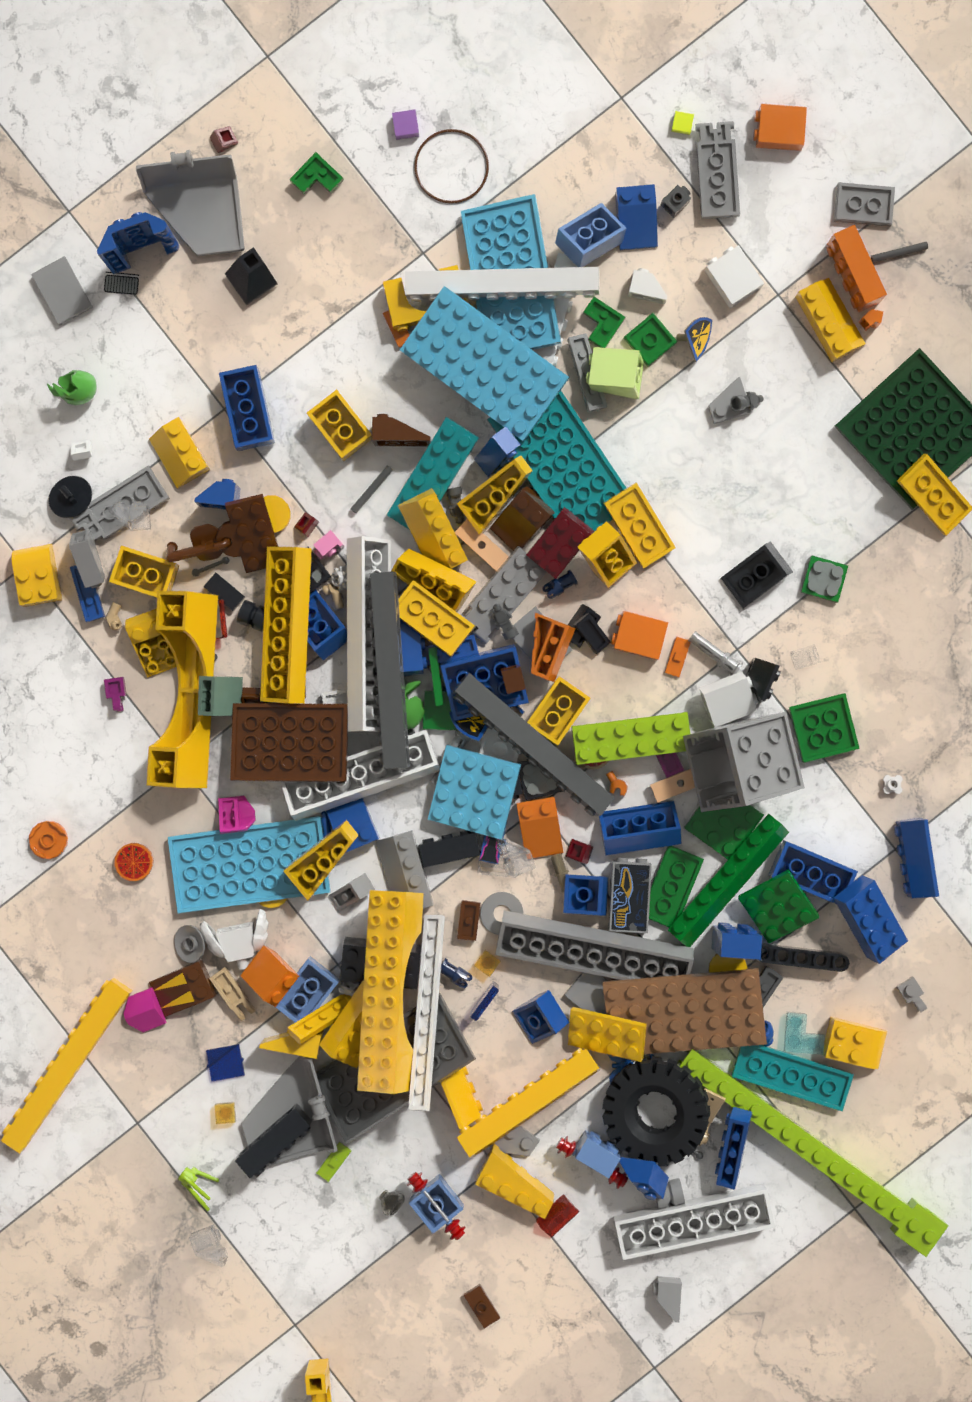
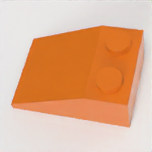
M555 797L517 802L525 858L531 859L564 853Z

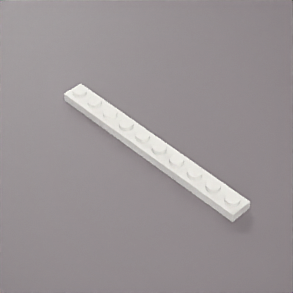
M424 915L408 1110L430 1111L445 916Z

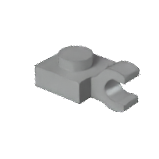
M913 976L896 986L906 1003L912 1001L920 1012L927 1009L925 1003L919 997L924 992Z

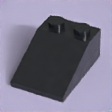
M770 541L722 576L721 580L744 609L793 573V571Z

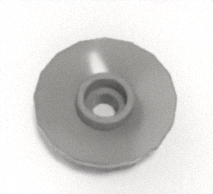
M192 925L180 927L174 939L177 954L187 963H195L204 954V938L201 932Z

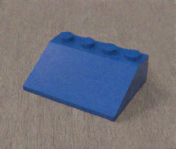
M514 644L440 662L454 721L474 716L468 711L469 707L464 703H458L453 698L455 695L451 693L468 673L474 676L508 707L529 703L526 689L509 694L506 692L500 669L520 665Z

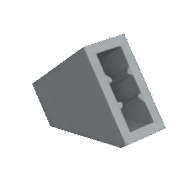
M91 529L72 534L69 548L85 588L101 586L105 575Z

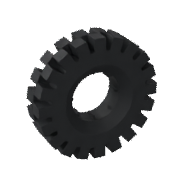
M652 1056L651 1060H647L645 1057L642 1062L636 1061L634 1064L629 1063L620 1073L618 1072L609 1085L602 1109H605L602 1115L603 1123L608 1125L606 1132L610 1140L615 1139L617 1141L615 1147L621 1153L626 1150L629 1153L628 1158L653 1161L658 1163L659 1167L668 1166L671 1161L674 1164L683 1161L686 1155L689 1157L696 1150L697 1146L700 1145L709 1124L710 1106L707 1104L709 1098L706 1090L701 1088L702 1082L697 1076L693 1078L690 1075L692 1070L685 1065L682 1068L677 1066L678 1061L669 1058L666 1062L662 1061V1057ZM650 1092H659L661 1095L664 1094L672 1100V1105H675L677 1115L673 1118L676 1121L669 1127L666 1125L661 1129L645 1124L637 1110V1106L640 1104L638 1099L642 1095H648Z

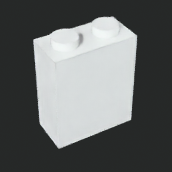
M739 245L735 248L731 246L723 252V256L719 259L717 257L711 259L705 269L706 274L730 309L761 289L764 285V282Z
M742 671L699 688L709 721L714 727L757 712L755 704H758L755 693H752L750 689L753 687L752 681Z

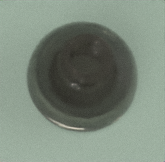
M387 1190L380 1195L381 1208L386 1217L394 1215L401 1208L405 1201V1195L397 1191L389 1192Z

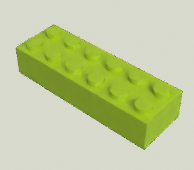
M688 712L571 726L576 765L684 752L686 747L683 736L690 734Z

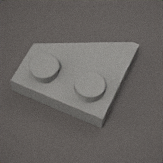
M740 377L733 381L709 404L708 407L713 424L751 413L748 407L737 412L731 408L730 402L732 397L738 395L746 396Z
M518 1126L495 1142V1144L503 1153L530 1156L540 1142V1139L522 1126Z

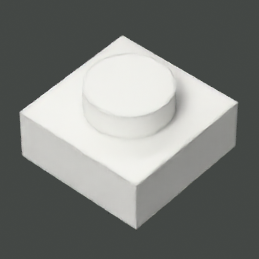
M90 440L71 444L73 461L92 457V444Z

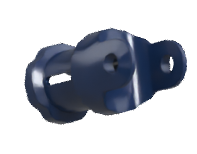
M568 570L567 574L558 579L554 578L545 584L542 590L548 592L547 597L552 599L564 593V590L572 585H578V582L572 571Z
M446 958L441 964V973L461 988H466L468 986L466 981H471L473 978L466 970L460 966L457 968L448 962Z

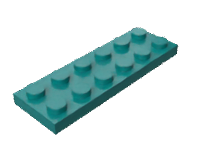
M446 417L387 513V516L409 529L398 505L431 488L436 493L440 502L479 437Z
M764 1045L740 1046L731 1076L843 1112L854 1074Z

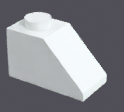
M643 268L633 271L628 297L665 304L667 295L653 273H649V270Z

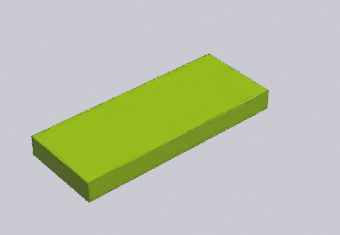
M340 1141L336 1145L338 1151L331 1152L316 1172L327 1182L331 1180L352 1151Z

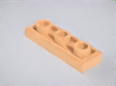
M468 519L455 531V534L495 571L509 557L485 534L481 533L479 535ZM481 542L486 545L483 549L478 547V544Z
M691 769L650 784V787L658 803L695 788ZM680 779L683 781L681 787L677 785V781Z

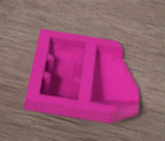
M245 796L218 798L220 834L247 831L256 821L255 810Z
M153 987L128 997L124 1010V1018L128 1025L141 1032H145L167 1023Z

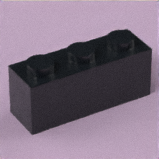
M468 830L460 831V835L454 837L452 833L442 835L441 839L436 841L433 838L422 840L423 843L419 844L424 868L480 856L476 833H471Z

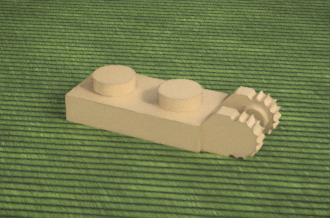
M224 967L209 978L229 1008L235 1012L241 1021L245 1019V1016L237 1006L240 1003H243L251 1014L255 1012V1009L247 1000L248 997L227 967Z

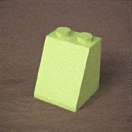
M594 347L593 354L590 353L589 355L591 369L590 372H587L586 383L590 389L639 399L644 367L640 351Z

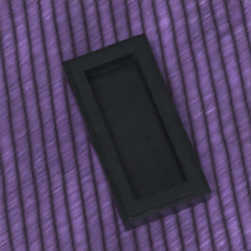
M216 572L203 586L211 594L218 595V599L233 612L245 599L243 594Z
M587 612L573 624L595 654H598L611 643L590 613Z

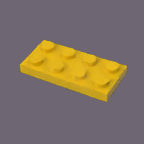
M923 454L897 480L943 535L947 536L972 511L970 503L928 454Z
M637 483L632 484L603 503L642 568L649 566L676 548Z
M414 580L399 597L400 620L450 657L454 655L475 628V625Z
M572 1007L570 1010L568 1045L642 1062L647 1024Z

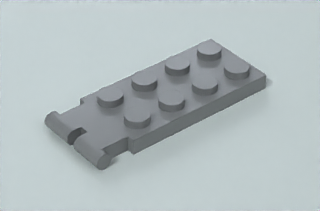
M734 121L717 122V129H713L712 123L695 124V131H699L700 141H697L696 148L701 219L740 216L735 139H731V129H734Z
M148 465L91 501L83 513L69 519L77 531L82 528L85 530L91 529L95 542L101 537L107 539L170 498Z
M517 546L470 602L469 606L471 608L465 615L461 614V616L477 627L473 634L484 644L489 642L490 638L488 636L495 628L499 630L501 627L500 624L495 625L493 615L496 612L493 609L494 604H500L501 608L506 609L511 615L546 574V571L526 555L527 553L519 546Z

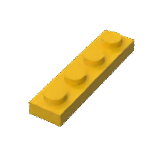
M346 994L337 996L289 1026L287 1033L299 1044H302L332 1025L351 999V996Z

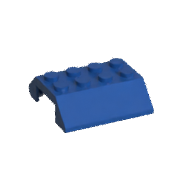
M138 212L131 215L129 219H118L108 226L97 249V254L114 275L131 268L127 253L161 242L168 255L178 251L180 245L164 220L146 212Z

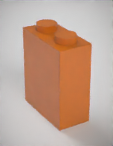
M761 104L759 110L755 111L754 122H758L757 129H754L753 141H756V148L801 151L805 142L807 107Z
M623 611L622 615L618 614L616 626L619 627L617 633H613L611 644L614 645L613 649L659 660L669 622Z
M263 945L240 975L263 1001L275 1007L299 978V975L276 951Z

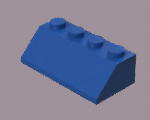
M674 801L604 811L599 816L605 855L682 844L681 827Z
M913 818L896 821L897 826H894L896 837H899L900 845H897L898 855L902 857L900 870L901 874L905 877V883H903L904 893L910 898L939 897L928 819Z

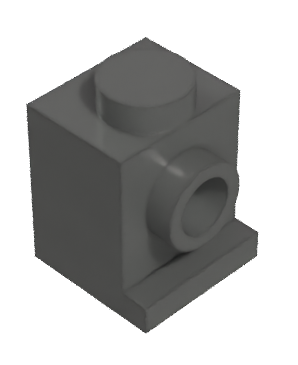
M677 185L662 199L660 205L675 218L690 202L691 197L689 195L691 193L685 186L680 187ZM677 195L681 200L678 201L674 197Z

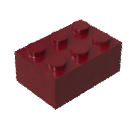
M564 507L526 555L557 579L579 552L578 546L581 542L593 534L594 530Z

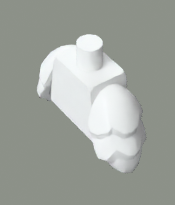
M260 909L255 931L253 921L219 928L217 932L207 922L203 921L200 924V930L204 942L212 954L219 958H226L227 962L237 960L238 969L243 970L249 965L248 958L253 957L255 951H259L268 938L267 929L269 922L266 919L265 911Z

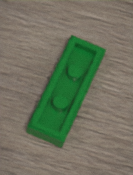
M434 647L428 649L435 705L440 706L443 705L437 648Z

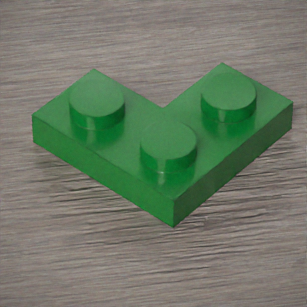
M317 152L290 178V182L303 194L316 181L330 193L344 181V178Z
M593 297L583 312L584 315L598 323L588 340L600 348H606L626 317L598 298Z

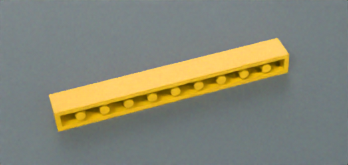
M113 978L110 981L106 980L100 988L102 991L100 996L94 997L89 1004L91 1006L89 1012H84L78 1022L81 1024L77 1029L73 1028L67 1038L70 1040L66 1045L62 1044L56 1053L59 1055L55 1061L51 1060L46 1067L48 1071L44 1077L41 1076L35 1083L37 1087L33 1093L30 1092L24 1099L25 1106L16 1111L13 1116L15 1120L12 1125L8 1124L3 1130L2 1134L4 1136L1 1141L19 1154L25 1150L133 990L117 979Z

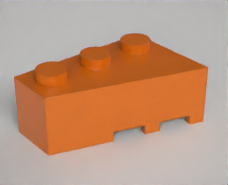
M535 613L536 623L533 636L535 638L532 651L531 674L555 682L576 628Z

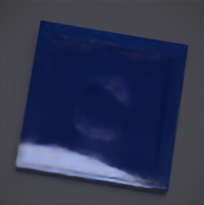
M493 981L470 1011V1017L473 1020L477 1021L499 992V985Z

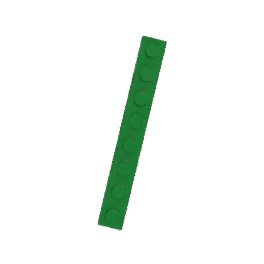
M768 813L671 925L668 931L686 947H691L788 835L789 831Z

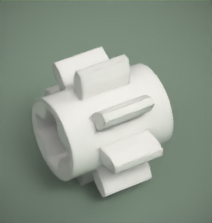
M347 566L335 568L331 575L332 584L339 586V590L347 589Z

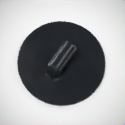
M68 476L59 480L49 494L51 510L62 518H73L80 515L88 508L92 500L90 484L79 476Z

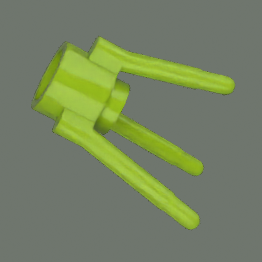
M186 1167L178 1180L182 1182L181 1184L187 1188L206 1211H209L210 1208L193 1190L194 1188L205 1199L210 1200V1197L195 1184L198 1179L196 1174L215 1182H219V1179L199 1171L195 1167L192 1169Z

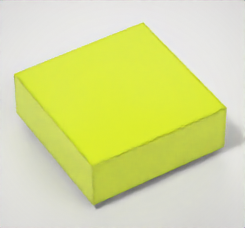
M675 111L671 132L690 135L694 114Z

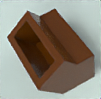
M242 688V703L267 702L260 701L261 688Z

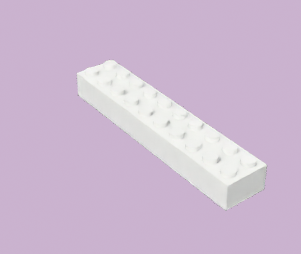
M365 536L347 539L348 732L381 733V726H378L377 715L380 714V709L376 705L378 687H375L374 677L377 675V668H374L373 656H376L375 648L372 647L374 629L371 628L370 618L373 617V610L369 607V598L372 595L371 590L368 589V578H370V573L391 572V540Z

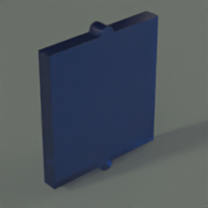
M240 1044L206 1050L207 1068L210 1070L212 1082L245 1076L244 1058L241 1055Z

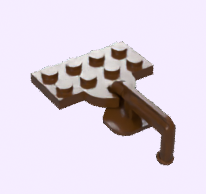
M263 494L226 502L225 507L229 521L223 523L219 528L211 524L194 527L190 532L193 547L177 550L178 546L175 542L167 543V562H176L192 557H197L201 561L218 559L224 553L230 557H241L246 573L266 569L267 547L279 546Z

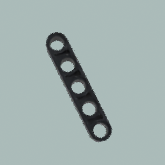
M762 943V948L767 949V955L761 958V960L757 959L763 963L838 972L847 970L850 965L848 957L839 952ZM781 950L786 951L785 959L778 960V953ZM799 953L805 954V960L803 962L797 961V955ZM819 955L824 956L822 964L816 963V958ZM842 957L843 964L840 967H836L835 960Z

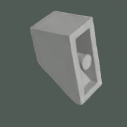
M364 873L329 896L338 911L362 899L369 894L370 890H375V888Z
M657 1276V1283H653V1295H656L657 1302L670 1317L679 1323L682 1282L680 1278Z

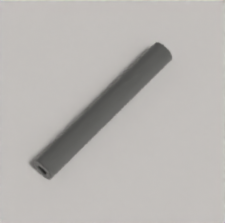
M926 241L871 255V261L875 263L928 249V243Z
M388 465L350 508L354 513L361 509L393 469Z

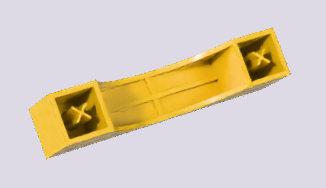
M158 591L155 630L163 636L173 653L178 673V697L169 726L164 734L154 744L149 746L146 786L207 788L211 716L198 715L199 676H214L218 595L190 591Z
M369 891L357 1091L389 1094L410 1091L413 1048L408 1041L404 1025L403 988L410 952L422 930L424 893Z

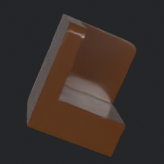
M519 664L500 669L508 694L526 689Z

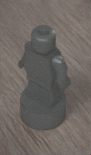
M748 391L745 397L743 395L732 397L730 404L731 408L736 412L742 411L746 407L749 408L748 410H753L758 407L759 403L763 402L764 398L762 395H756L755 392Z
M461 486L447 490V497H449L451 506H448L451 516L456 517L455 520L458 524H462L463 517L461 515H464L457 505L461 501Z
M494 604L493 609L496 612L493 615L495 625L500 624L504 639L508 640L518 635L516 627H513L509 620L512 618V615L506 609H502L500 604Z

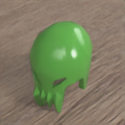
M72 370L60 376L58 384L61 387L55 383L52 384L53 387L47 384L53 396L61 397L71 405H83L89 402L95 396L97 389L94 376L81 370Z
M420 681L410 682L405 687L408 729L415 728L421 722L425 713L423 701L420 698L414 696L408 699L407 697L409 693L421 684Z

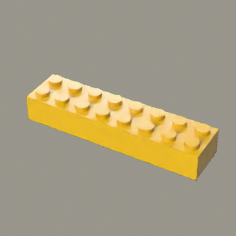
M267 547L260 701L305 704L311 548Z
M582 1048L576 1050L571 1054L573 1058L568 1061L565 1059L555 1065L557 1069L552 1072L549 1070L539 1076L541 1080L536 1083L532 1081L524 1086L525 1091L520 1094L516 1092L507 1098L509 1102L504 1105L500 1103L491 1109L493 1113L488 1116L484 1114L475 1120L477 1124L472 1127L468 1125L459 1131L460 1135L456 1138L469 1158L475 1157L600 1071L601 1069L589 1051Z

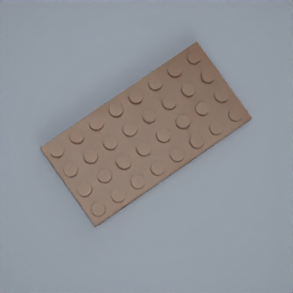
M759 968L603 982L606 1015L647 1024L644 1054L767 1044Z

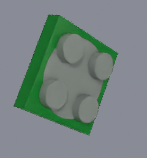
M811 555L800 593L838 603L848 565Z

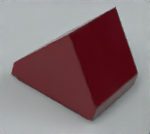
M305 512L295 525V528L309 537L319 524V521Z

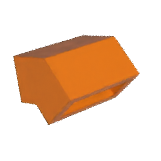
M871 309L858 323L865 331L870 327L877 328L882 322L884 311Z

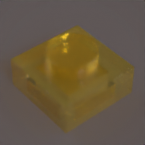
M484 950L474 966L490 977L501 960L487 950Z
M235 1102L215 1104L216 1124L236 1122Z

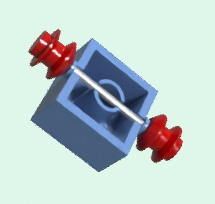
M586 1130L577 1145L575 1141L568 1142V1136L564 1139L560 1138L556 1145L558 1154L561 1151L564 1152L565 1158L575 1155V1159L607 1177L609 1184L616 1183V1189H619L620 1186L622 1188L625 1186L628 1177L626 1172L622 1174L619 1172V1167L616 1168L621 1157L614 1143L610 1141L604 1142L600 1139L601 1136L594 1131L589 1133Z
M422 1172L411 1174L407 1178L409 1181L407 1186L412 1185L414 1187L412 1192L415 1194L409 1198L410 1206L433 1234L446 1224L444 1232L451 1233L450 1240L454 1238L455 1240L460 1239L465 1234L464 1229L466 1227L459 1226L460 1219L452 1220V1218L463 1210L464 1203L440 1174L428 1183V1179L423 1180L421 1178Z

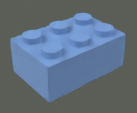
M600 203L560 227L555 244L577 267H584L623 242L627 228L603 203Z
M311 956L297 972L299 978L276 1006L279 1011L295 1023L318 1009L340 981L337 976Z

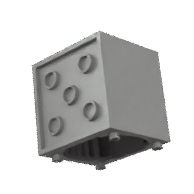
M786 712L740 720L683 736L701 812L747 806L805 788Z

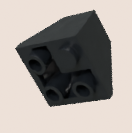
M254 247L237 258L225 273L246 306L278 285Z
M753 658L746 677L749 676L752 681L753 687H751V691L755 693L758 702H765L772 695L773 689L771 686L773 682H777L781 671L778 670L780 666Z

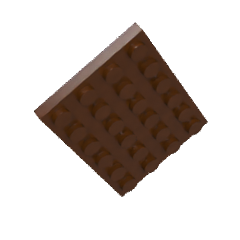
M233 703L231 781L347 782L348 704Z

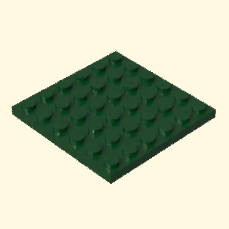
M921 348L916 350L834 426L911 510L917 504L897 480L923 454H928L947 478L972 456V404Z

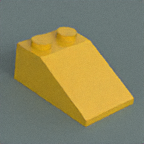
M324 1030L302 1044L295 1041L287 1032L264 1038L259 1048L317 1059L321 1050L319 1044L323 1039Z

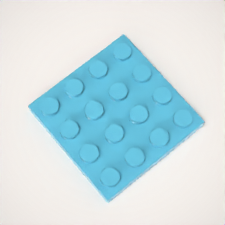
M446 745L428 820L502 840L521 764Z

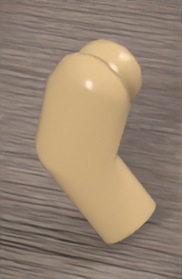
M333 584L323 586L324 595L328 596L331 594L335 610L344 608L341 593Z
M113 602L106 615V620L109 627L116 631L122 627L118 617L121 605Z

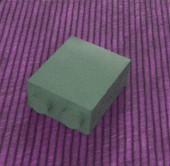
M199 676L198 715L233 716V703H242L243 677Z

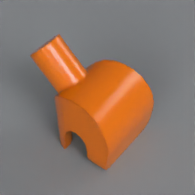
M613 771L607 773L606 776L611 783L610 793L614 794L616 788H620V795L625 796L628 790L626 782L617 779Z

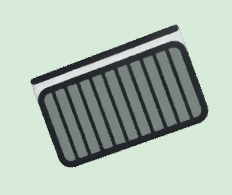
M105 272V292L137 295L139 274L116 273L113 275L112 272Z

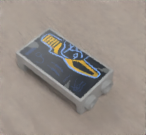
M617 857L616 861H612L609 931L648 933L652 864L648 863L647 859L636 858V862H630L628 858Z

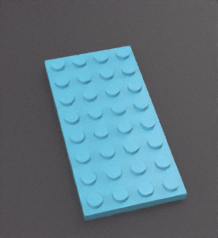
M535 194L461 211L470 270L548 268ZM525 296L514 300L506 299V297H498L497 300L479 297V300H476L478 311L530 349L534 350L562 344L554 299H547L545 296H537L536 299H526Z
M445 286L400 348L401 352L500 425L507 427L511 433L522 441H525L570 378Z
M321 816L303 818L297 821L287 820L251 825L247 831L220 834V830L168 837L177 913L303 896L283 871L291 862L323 839ZM329 875L313 895L331 892Z

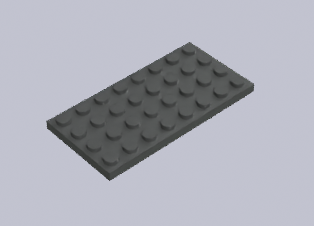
M439 993L431 1088L476 1059L441 993ZM417 1006L403 1015L407 1038L412 1048L414 1046ZM334 1060L316 1072L321 1093L325 1096L324 1102L345 1143L351 1142L409 1103L410 1091L397 1094L357 1091L359 1066L355 1068L341 1061Z

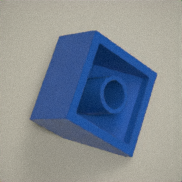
M222 479V482L216 481L199 494L194 502L200 507L226 510V502L240 499L241 488L233 482L234 480Z
M566 874L563 913L606 916L609 877Z
M550 990L536 995L512 1011L532 1044L558 1033L569 1023Z
M621 1157L619 1162L630 1181L637 1187V1190L644 1194L645 1198L649 1200L664 1198L669 1177L655 1162Z

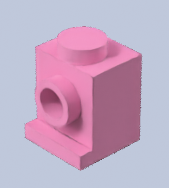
M331 530L313 544L316 548L314 552L320 559L327 556L329 558L338 551L336 548L339 546L341 549L345 547Z

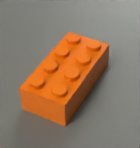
M855 224L834 233L827 243V253L835 261V270L843 278L842 284L845 291H849L853 308L857 309L859 313L879 304L887 293Z

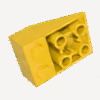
M157 608L125 620V629L147 678L176 667L175 659L168 643L155 630Z

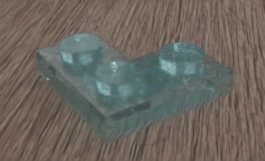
M787 1012L784 1051L823 1055L825 1035L806 1033V1013Z

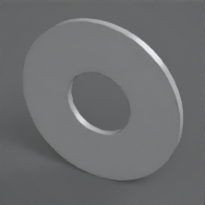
M497 892L485 899L481 907L480 915L483 925L490 932L499 935L501 922L497 921L493 914L497 906L505 905L509 908L510 912L523 914L521 902L514 895L507 892Z

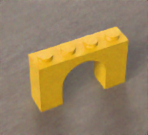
M458 265L441 268L439 271L459 269ZM402 278L383 281L393 330L397 329L398 332L408 330L409 327L416 326L426 311L418 310L409 304L405 295Z
M329 1358L309 1360L305 1373L306 1395H311L312 1402H332Z

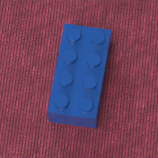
M257 365L220 372V382L236 450L243 451L274 444L275 439Z
M783 840L768 875L775 877L789 869L802 890L836 904L833 898L854 882L858 871Z
M862 875L833 898L866 958L880 964L908 942L875 880Z
M718 922V926L713 925L711 948L720 957L761 960L762 935L748 924H737V927H732L730 923Z

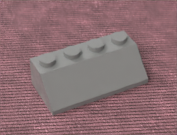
M413 830L376 840L390 891L424 893L423 908L433 906V899Z

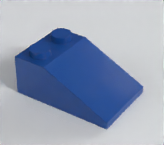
M655 184L616 187L617 219L627 228L623 242L619 245L620 250L658 247Z
M315 590L309 595L307 642L324 661L347 642V628L318 591Z
M363 798L326 810L333 830L347 820L358 833V837L345 853L380 838Z

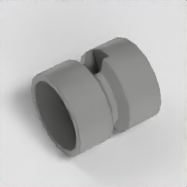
M679 1178L668 1181L663 1199L656 1198L658 1209L669 1207L670 1203L674 1206L685 1204Z

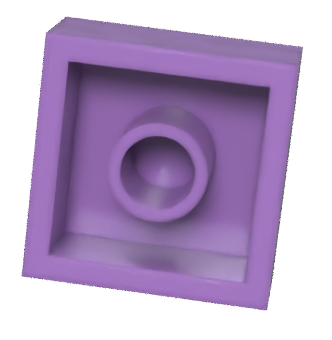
M415 109L392 113L396 140L419 137Z

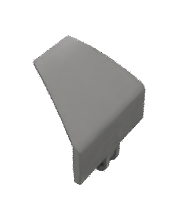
M186 150L185 153L176 154L171 152L170 162L136 166V172L144 194L197 256L245 250L238 181L232 155L193 159L191 151Z
M299 1056L241 1123L248 1146L296 1103L312 1120L310 1131L303 1138L297 1137L294 1146L288 1151L282 1150L280 1158L272 1165L323 1150L332 1153L338 1151L328 1118L330 1114L324 1102L325 1096L321 1093L312 1058Z

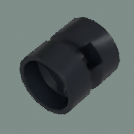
M244 600L237 616V623L245 626L251 625L253 629L263 632L264 606L256 607V603Z

